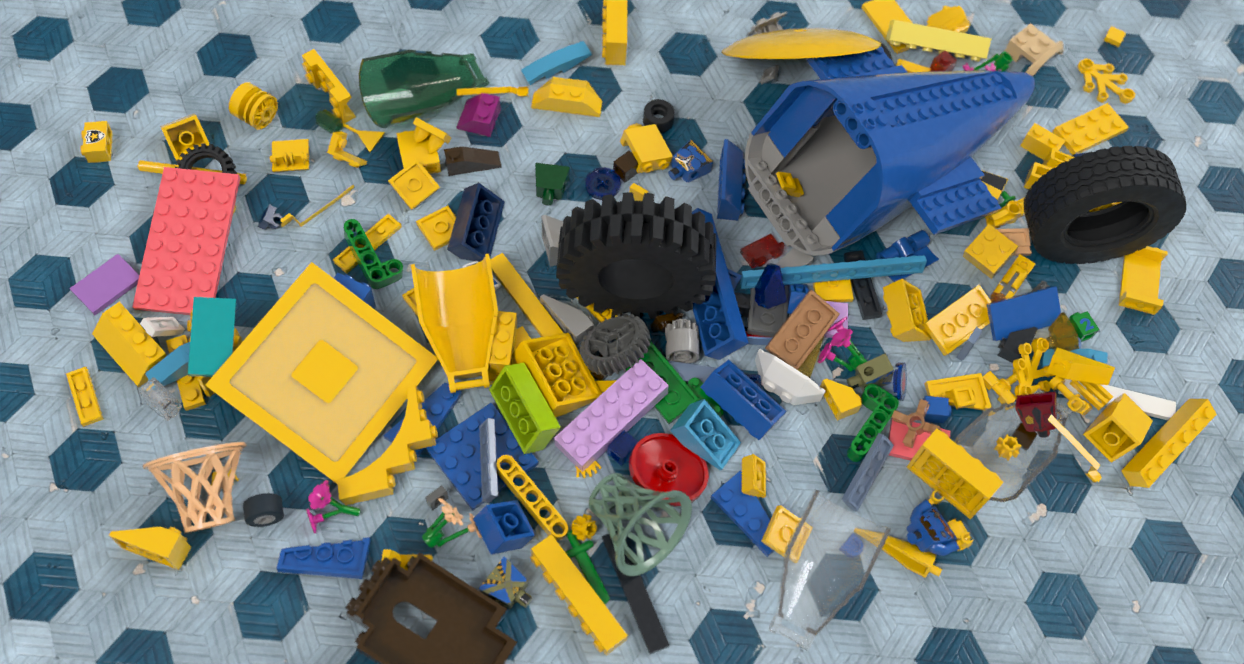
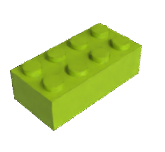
M525 363L506 365L489 388V391L523 453L527 454L544 450L561 426Z

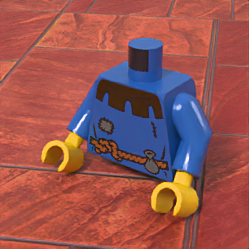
M934 490L929 500L925 499L913 509L909 519L911 524L907 526L908 542L916 544L922 552H931L940 556H945L959 550L960 546L964 548L970 547L973 540H964L970 533L964 532L960 539L956 541L957 537L935 506H931L932 504H939L944 499V496L941 499H936L934 494L939 490Z

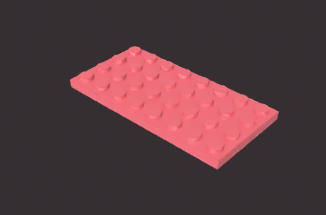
M164 167L132 306L134 310L190 315L191 310H193L194 297L216 298L240 182L239 174Z

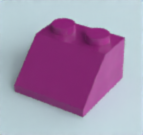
M481 93L467 99L457 124V129L491 137L500 112V97Z

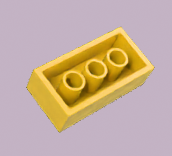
M603 0V7L606 8L602 9V18L605 20L602 21V31L605 33L602 34V44L605 46L602 47V58H605V65H625L627 51V0Z

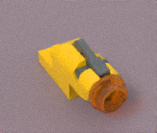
M1019 254L991 294V302L1013 297L1035 266V263Z

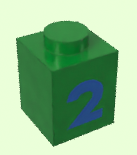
M1088 311L1081 314L1079 312L1072 314L1069 317L1070 320L1065 325L1070 335L1079 337L1081 342L1093 338L1100 330Z

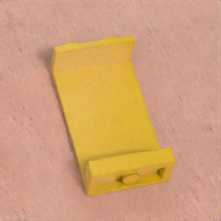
M1147 246L1129 255H1124L1119 306L1153 315L1163 307L1164 300L1158 299L1161 262L1168 255V251Z

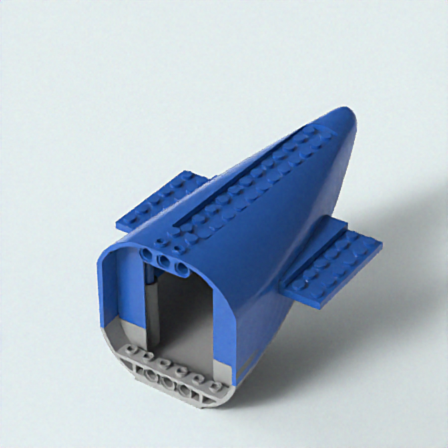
M882 47L856 54L808 58L807 62L820 79L801 81L789 85L750 133L746 144L745 169L750 186L748 190L787 247L792 246L796 250L808 255H826L851 245L880 229L911 206L914 207L930 231L935 235L997 213L1001 209L997 199L992 196L987 186L980 180L985 174L972 159V156L1028 102L1035 89V80L1032 75L1017 71H933L908 73L902 65L895 66ZM787 172L791 173L792 178H798L804 194L801 197L788 195L781 188L776 173Z

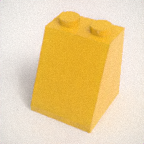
M1123 393L1107 405L1083 435L1112 463L1142 443L1153 420L1126 393Z

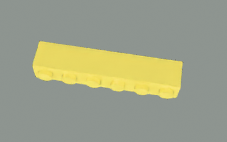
M890 20L886 41H891L890 45L900 46L902 43L907 44L906 48L916 49L918 46L923 47L922 51L932 52L934 49L939 50L938 54L948 55L949 53H955L954 57L964 58L965 56H970V60L974 61L987 59L992 39L898 20Z

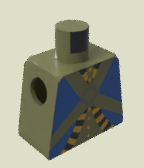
M886 353L856 367L855 376L847 379L848 386L853 389L860 386L863 392L869 384H875L879 387L891 384L894 368Z
M505 557L500 560L479 587L481 593L507 609H511L516 601L526 608L533 599L531 595L525 592L528 586L527 579Z

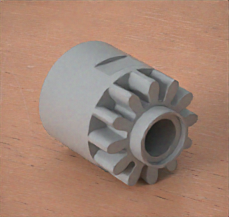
M678 319L672 321V324H667L665 328L667 361L691 364L699 359V336L696 323L690 324V320Z

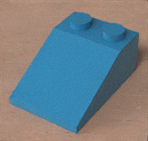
M705 399L689 404L670 430L683 446L719 470L724 468L741 444V441Z

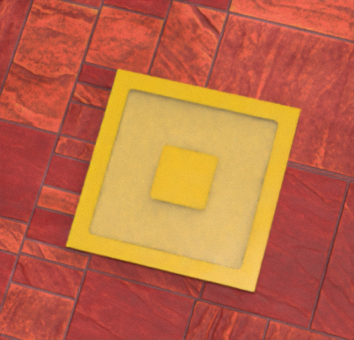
M311 262L205 386L337 484V480L345 478L406 401L407 386L416 385L417 387L437 362L438 358Z

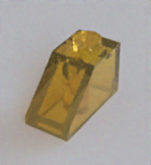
M1065 312L1060 313L1048 329L1049 337L1046 339L1049 342V348H1053L1054 351L1057 347L1067 351L1079 349L1077 332Z

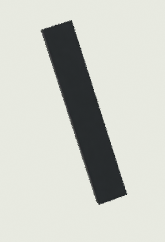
M609 534L602 536V541L649 655L670 646L641 576H627L618 569L613 541ZM624 553L625 564L635 565Z

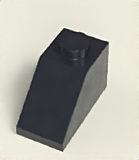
M1032 327L1011 332L1006 339L1002 338L998 345L1000 351L997 356L1011 363L1015 359L1022 358L1018 350L1019 345L1024 343L1031 345L1038 328Z

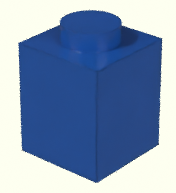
M925 396L923 398L930 405L924 417L925 422L944 424L947 418L951 416L952 410L948 398Z

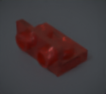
M770 233L741 248L740 253L753 269L757 266H763L772 258L780 257L785 244L783 242L778 243Z

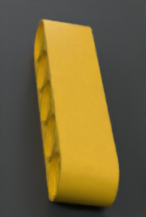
M509 455L501 456L496 464L499 477L548 536L552 534L556 541L562 540L568 531L566 521L514 458ZM506 462L510 464L511 468L503 470L500 464ZM516 478H520L523 480L524 484L522 486H516L513 483V480ZM528 494H534L537 497V500L535 502H529L526 496ZM547 510L550 513V517L542 518L539 511ZM556 525L562 527L563 533L555 534L552 527Z

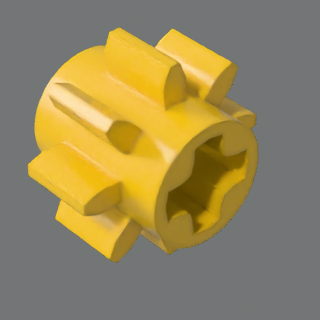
M1006 434L1004 439L998 438L994 450L998 451L999 458H1006L1009 461L1012 456L1016 458L1019 455L1018 450L1021 448V445L1018 444L1016 437L1014 438Z
M577 515V518L573 520L571 525L572 534L577 535L579 540L592 539V536L597 531L596 520H592L591 515Z

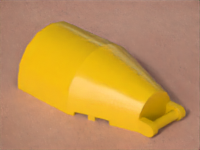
M485 254L484 259L474 265L448 271H424L415 267V264H411L419 323L448 377L450 393H456V390L475 387H490L488 366L498 306L489 254ZM482 375V379L462 381L456 383L454 381L458 379H468Z

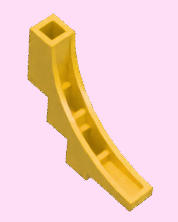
M416 385L407 386L408 401L405 417L400 431L392 444L368 467L351 476L337 480L339 500L344 505L393 495V487L396 485L393 475L415 470L414 462H417L415 450L436 445L437 429L435 425L433 426L427 420L426 411L422 409L424 395L422 391L418 390Z

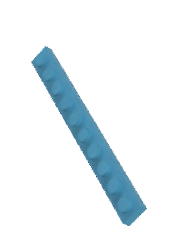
M925 255L748 270L742 271L740 285L741 289L923 273L927 260Z

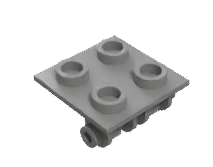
M777 12L767 20L765 18L760 19L756 22V25L750 28L751 31L747 36L782 30V26L778 25L777 22L787 12L782 14Z

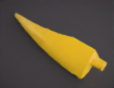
M858 528L854 530L855 533L882 549L914 573L926 578L930 572L939 577L942 569L933 565L937 554L922 552L917 545L886 534Z

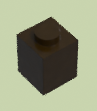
M630 150L613 162V173L624 183L638 174L636 171L638 162Z

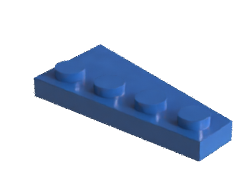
M445 382L422 403V409L426 411L427 420L433 426L435 425L437 430L462 396V391L456 390V393H450L449 384ZM404 418L383 435L384 439L391 443L400 431ZM424 448L415 450L417 458L420 456Z
M740 470L711 495V499L768 557L774 550L761 542L770 519L756 496L742 493V472Z
M368 537L362 538L363 540L360 541L345 540L343 543L330 544L329 542L314 547L306 545L283 548L280 552L277 571L363 579L371 539Z

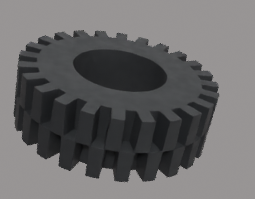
M624 192L622 201L619 202L616 201L612 194L603 195L602 205L594 199H590L585 202L584 209L578 206L572 210L571 217L566 216L563 220V227L561 226L559 236L556 278L559 279L560 288L567 289L566 295L570 299L578 297V304L583 307L594 303L593 311L603 313L607 308L612 309L611 316L613 315L614 317L619 313L622 315L623 311L631 312V314L639 318L640 313H648L650 319H655L656 316H659L660 311H664L666 314L673 313L674 316L677 315L678 308L685 312L693 309V303L700 305L705 301V295L710 296L712 294L713 286L716 283V233H713V225L711 222L705 223V215L700 211L692 214V206L687 203H683L675 209V199L665 196L660 204L654 203V194L644 193L643 201H635L633 192Z

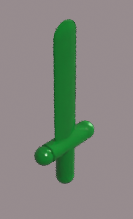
M569 529L566 536L572 549L565 551L569 558L575 556L589 585L604 604L608 603L609 595L586 552L593 547V541L588 540L580 544L576 535L572 534L573 531Z

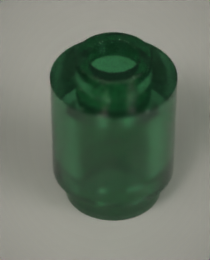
M324 109L316 114V124L330 134L339 132L342 129L343 123L340 118L328 110Z

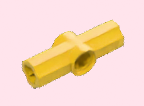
M1025 197L1018 201H1010L997 213L986 216V224H990L996 229L1007 223L1012 224L1016 222L1018 218L1025 215Z

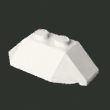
M762 349L758 350L755 358L760 383L767 391L774 392L784 402L791 403L792 405L821 401L825 393L823 388L776 356Z

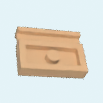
M1028 228L997 229L1018 246L1013 256H1019V254L1028 256L1032 253L1030 251L1031 244Z

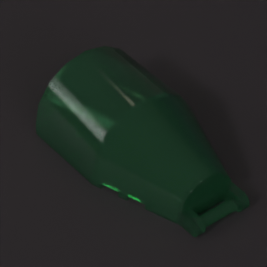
M410 49L363 58L359 69V89L363 104L373 123L380 128H390L414 122L416 117L421 120L433 118L466 96L457 95V89L484 88L489 85V81L482 74L473 53L465 55L442 53V55L432 54L431 51L419 53L416 50Z

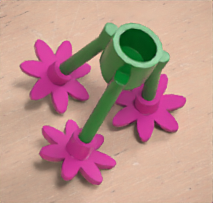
M1003 51L1000 55L996 53L992 58L975 68H969L967 63L962 67L965 71H978L984 66L987 71H1006L1013 58L1009 53Z

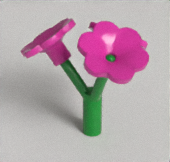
M327 480L323 484L314 487L313 493L308 498L309 502H311L310 507L314 510L318 508L323 509L326 505L330 504L338 508V510L314 516L309 508L306 509L314 534L317 533V523L323 522L325 518L340 513L358 517L360 513V508L342 505L333 499L329 492V481Z

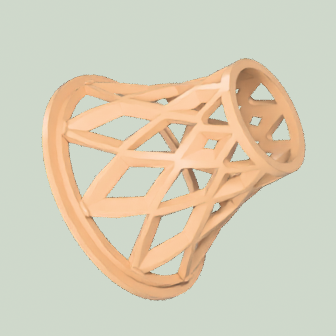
M245 442L220 444L155 459L142 465L143 469L152 472L157 481L176 503L184 527V533L235 521L231 491L240 452L246 447ZM201 455H206V456L200 457V458H195V459H190V460H186V461H181V460L188 459V458H192V457H197V456H201ZM230 456L223 467L219 459ZM202 463L198 475L188 467ZM214 468L217 474L211 486L207 479ZM171 469L172 479L161 471ZM185 474L192 479L191 491L184 486ZM166 481H168V482L171 484L172 490H171V488L168 486V484L166 483ZM202 485L209 494L206 506L199 501ZM221 489H223L224 493L222 500L219 497ZM182 495H184L188 499V508L184 503V498ZM209 513L214 521L205 523L206 515Z

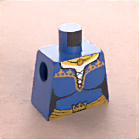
M690 140L673 156L672 169L668 171V174L672 180L681 177L685 182L689 183L710 173L713 161Z

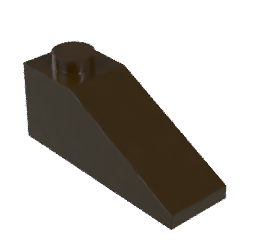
M463 146L444 149L448 176L502 168L498 151Z

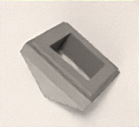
M775 65L765 69L760 83L777 82L779 66Z

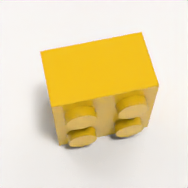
M988 224L964 250L963 257L992 279L1016 253L1018 246Z

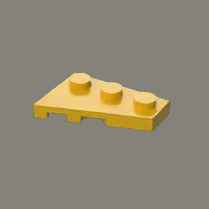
M981 373L931 380L924 383L928 396L948 398L949 405L953 406L955 404L950 391L954 388L970 385L976 404L965 408L984 411L992 410Z

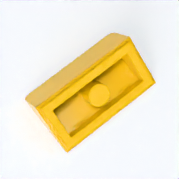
M755 454L743 457L742 493L765 498L766 462Z

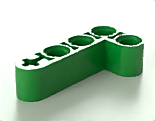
M355 219L347 220L343 226L344 237L368 284L373 289H381L401 280L403 276L402 262L398 259H391L381 263L361 224ZM359 244H362V245H364L365 247H363V248H358V247H356V246L359 245ZM371 260L373 263L366 264L364 261ZM393 268H396V269H398L399 271L394 273V272H391L390 270L393 269ZM374 276H380L381 279H380V280H375V279H373L372 277H374Z
M875 384L867 385L860 397L862 404L873 412L847 450L848 458L854 462H860L864 459L878 433L883 431L891 419L894 410L896 411L899 405V401L895 396ZM885 405H889L891 409L886 408ZM875 419L880 420L881 423H877ZM864 433L870 434L872 438L866 437ZM859 444H860V445L863 446V447H862V449L858 452L856 449L858 448V446H859Z

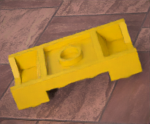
M315 49L303 54L302 66L307 73L305 74L306 80L309 84L312 83L316 89L321 87L324 92L329 93V100L334 108L332 112L336 119L340 118L343 123H347L356 118V115L347 105L348 101L352 98Z

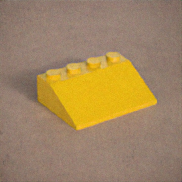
M569 333L522 340L512 353L517 364L525 363L555 417L565 415L588 405L602 394Z
M937 428L922 444L907 465L910 471L932 489L939 490L938 494L942 497L944 496L949 503L970 520L1004 482L995 472L983 466L979 459L973 458L966 452L964 447L957 445L945 432Z

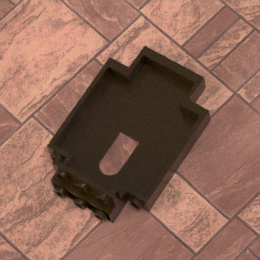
M421 553L416 558L414 556L410 558L405 566L408 568L407 571L400 567L401 562L394 557L392 560L384 557L382 562L378 560L371 569V572H373L369 580L365 578L358 588L361 591L356 599L352 597L345 607L348 610L346 617L367 629L366 632L361 631L355 640V643L358 644L355 650L377 664H504L517 641L495 628L507 610L505 607ZM407 602L437 621L426 639L394 619L393 609L397 604Z

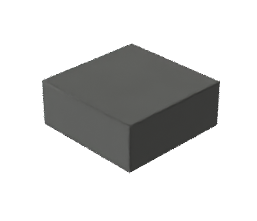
M442 485L425 497L427 505L432 511L442 504L438 500L439 498L445 501L449 499L447 490Z

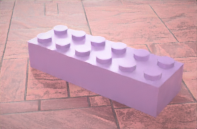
M640 359L639 363H635L632 368L624 373L554 437L555 446L583 472L668 394L669 385Z

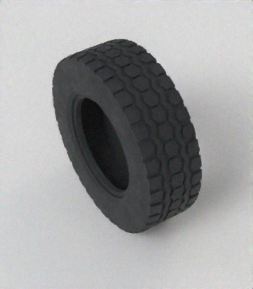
M1117 146L1074 157L1067 162L1065 161L1057 165L1056 168H1052L1047 174L1042 175L1026 193L1024 214L1033 246L1042 257L1058 263L1089 264L1123 257V255H1129L1137 250L1146 248L1148 245L1154 244L1157 240L1162 239L1167 233L1174 230L1175 226H1178L1186 213L1187 205L1176 168L1165 153L1157 149L1154 150V148H1144V146ZM1120 202L1103 210L1085 213L1099 206Z

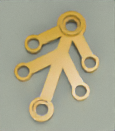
M1087 58L1078 63V70L1084 74L1085 84L1083 90L1085 92L1091 93L1095 88L1091 76L1096 79L1099 92L1096 97L1098 102L1104 103L1109 97L1105 86L1116 93L1122 103L1128 104L1132 102L1135 97V92L1132 89L1125 88L1122 90L1111 82L1116 81L1117 84L1124 85L1128 80L1127 75L1123 73L1119 75L1112 74L1114 71L1112 64H1094L1091 59Z
M1044 338L1033 339L1031 345L1024 343L1018 347L1022 358L1013 361V367L1016 370L1019 385L1015 387L1016 397L1017 395L1050 391L1051 387L1048 385L1049 382L1047 380L1040 381L1038 385L1031 386L1033 379L1043 376H1054L1047 373L1049 365L1037 370L1042 353L1046 352L1049 348V342ZM1033 350L1034 355L1030 362L1029 354Z

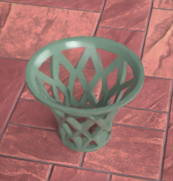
M620 473L610 474L601 480L594 488L589 499V509L603 522L613 541L616 552V565L627 576L641 575L661 563L683 537L692 513L691 500L685 493L681 491L660 492L642 488L629 481ZM613 480L615 485H607V483ZM599 491L603 497L602 500L596 499ZM680 502L681 515L667 503ZM616 507L617 514H613L610 511ZM650 507H661L671 517H657ZM644 512H647L652 520L642 518L641 516ZM622 519L630 521L626 528L622 526ZM639 523L652 526L658 540L644 536ZM658 523H678L668 542H666ZM633 526L635 528L637 536L630 532ZM627 536L636 542L637 555L627 546ZM642 543L661 549L644 562ZM624 553L635 565L625 564Z

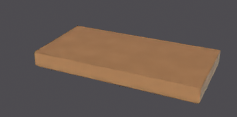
M811 289L769 341L765 349L798 370L840 313Z

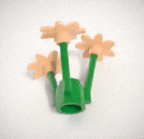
M441 498L438 500L444 505L441 507L442 513L426 529L427 532L422 535L425 543L431 548L436 545L441 547L467 532L472 533L476 531L478 537L482 538L473 520L474 515L469 513L472 523L467 525V528L442 539L444 533L441 529L448 522H452L453 525L458 523L462 526L463 516L459 514L456 507L453 508L447 501Z

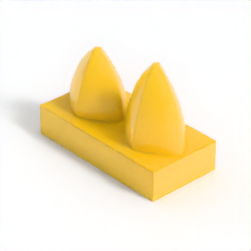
M417 117L413 122L416 126L414 140L418 143L431 135L428 141L429 154L441 148L444 142L449 144L451 137L446 132Z

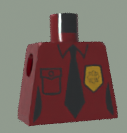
M1056 392L1017 395L1015 409L1026 431H1037L1039 437H1048L1050 430L1056 429L1048 420L1050 415L1057 420Z

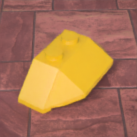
M552 77L534 92L531 108L600 117L602 100L588 81Z

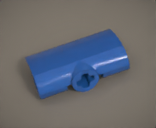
M920 230L907 238L903 237L894 242L890 247L876 254V259L925 255L927 260L925 267L939 260L927 247L930 243V238L924 230ZM912 274L892 275L888 277L893 282H895L900 279H905Z

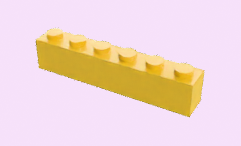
M1188 399L1121 470L1130 486L1149 488L1217 415L1208 399Z
M552 534L531 548L532 556L530 559L536 567L540 566L544 572L542 575L548 584L552 583L555 586V593L561 601H566L569 605L567 607L569 613L573 618L578 617L582 623L580 624L581 629L586 635L590 634L595 640L593 644L600 653L603 651L607 656L627 641L628 635Z

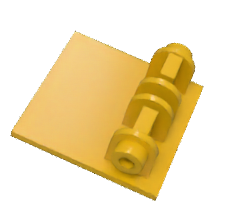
M309 139L272 141V156H270L272 172L309 169Z

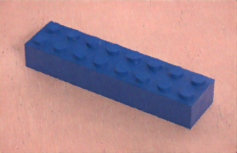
M697 208L692 211V214L699 211L705 215V223L711 222L713 233H716V283L713 286L712 294L710 296L705 295V301L702 304L693 303V312L705 356L721 360L749 343L713 216L711 213Z

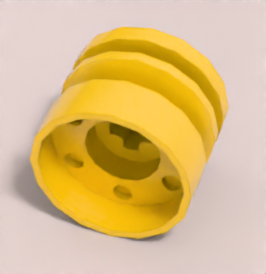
M250 82L239 85L229 101L230 114L245 121V123L257 130L267 127L275 117L278 109L277 98L266 91H262Z

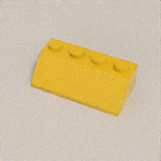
M120 301L102 313L92 333L138 388L149 381L146 372L167 356Z

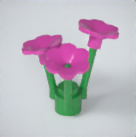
M844 317L828 329L827 332L837 330L838 333L834 334L833 340L825 345L817 362L820 364L826 358L831 361L834 360L851 372L853 369L856 371V367L868 361L850 340L853 331L842 326L847 317ZM843 345L845 348L847 347L852 353L848 358L849 364L830 352L831 346L840 347Z

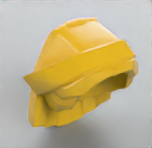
M944 5L941 11L929 16L927 26L961 33H966L970 25L961 6L949 7Z

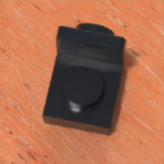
M734 292L741 318H747L750 310V294Z

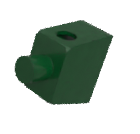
M535 163L536 196L542 198V204L550 206L553 204V199H562L569 181L570 167Z

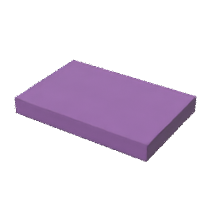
M116 254L69 289L94 315H97L138 284L139 274L119 254Z

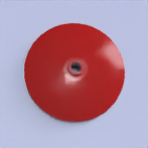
M656 433L648 435L636 444L630 455L629 470L634 483L642 488L660 492L681 491L690 498L692 503L701 496L707 486L709 472L706 461L683 446L673 434ZM680 502L667 503L670 506H681Z

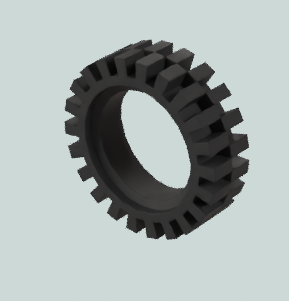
M201 143V147L197 144L193 145V150L190 148L186 149L188 153L180 155L182 160L177 159L176 163L179 166L175 167L191 170L192 166L200 159L212 158L219 161L222 173L237 174L234 170L236 166L233 160L224 150L218 146L215 147L213 144L207 146L205 143Z

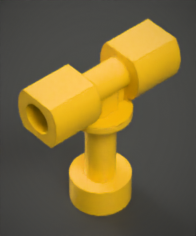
M1013 369V374L1006 380L1003 378L998 379L991 371L983 376L985 387L989 391L993 389L999 395L997 400L1006 409L1016 402L1017 397L1011 392V385L1018 380L1015 369Z
M1053 377L1048 385L1053 390L1058 389L1069 400L1067 405L1072 411L1086 415L1092 410L1090 403L1080 399V394L1074 395L1064 385L1066 381L1064 378Z

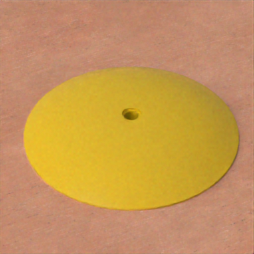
M798 28L776 30L748 36L722 49V54L751 59L818 58L867 52L880 48L881 43L866 35L847 30Z

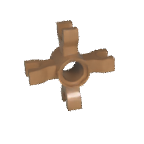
M920 399L916 413L909 415L894 410L892 415L893 421L907 425L909 428L903 440L904 446L913 448L917 435L924 432L932 434L936 428L941 431L940 426L927 423L924 420L930 407L928 401ZM920 420L921 425L914 428L911 426L912 422Z

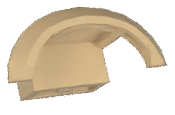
M1030 23L1010 39L1005 52L1009 53L1016 63L1023 57L1032 62L1033 64L1025 73L1034 76L1052 56L1063 53L1064 43L1062 41L1054 42Z

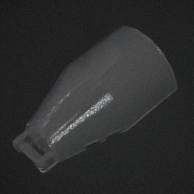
M1038 389L1033 394L1044 393V391ZM1016 399L1013 403H1003L995 409L992 407L988 408L956 436L954 441L957 445L964 447L968 454L973 458L979 459L983 466L995 472L1004 481L989 499L991 501L1007 502L1016 499L1054 461L1061 442L1062 433L1056 428L1050 430V435L1045 438H1041L1037 434L1029 449L1025 451L1020 448L1018 450L1019 455L1016 458L1012 456L1009 461L1006 458H999L998 451L994 450L997 445L996 441L999 437L1004 439L1006 434L1012 436L1018 424L1022 423L1015 409ZM1057 403V421L1065 427L1066 420L1073 411L1069 407L1065 408Z
M816 489L813 490L785 546L777 610L769 626V631L777 632L793 640L805 650H809L815 636L849 602L850 598L864 587L891 531L888 527L875 524L822 497L819 494L820 491ZM783 619L806 630L805 637L781 625Z

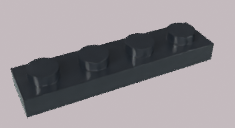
M862 250L845 252L843 255L845 262L865 261ZM871 277L850 279L862 320L881 318L882 311Z

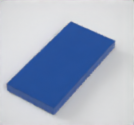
M1057 286L986 304L994 341L1001 340L1002 338L1006 339L1011 332L1032 327L1041 329L1063 323Z

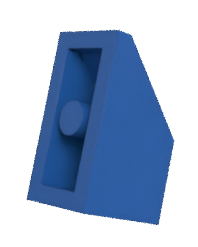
M807 284L789 285L787 313L791 314L809 291Z

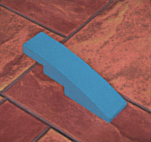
M582 41L554 51L524 67L521 71L528 83L532 85L544 76L548 79L561 70L565 73L590 57L592 53L585 42Z

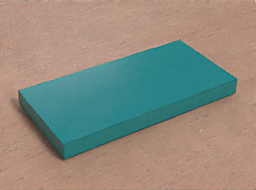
M194 297L188 376L213 377L232 355L236 299Z

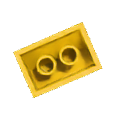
M904 279L884 286L883 299L887 304V316L891 322L890 331L893 337L902 342L931 340V336L923 326L928 321L921 290Z

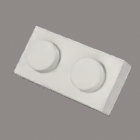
M174 317L143 318L140 323L151 337L182 335L185 330Z

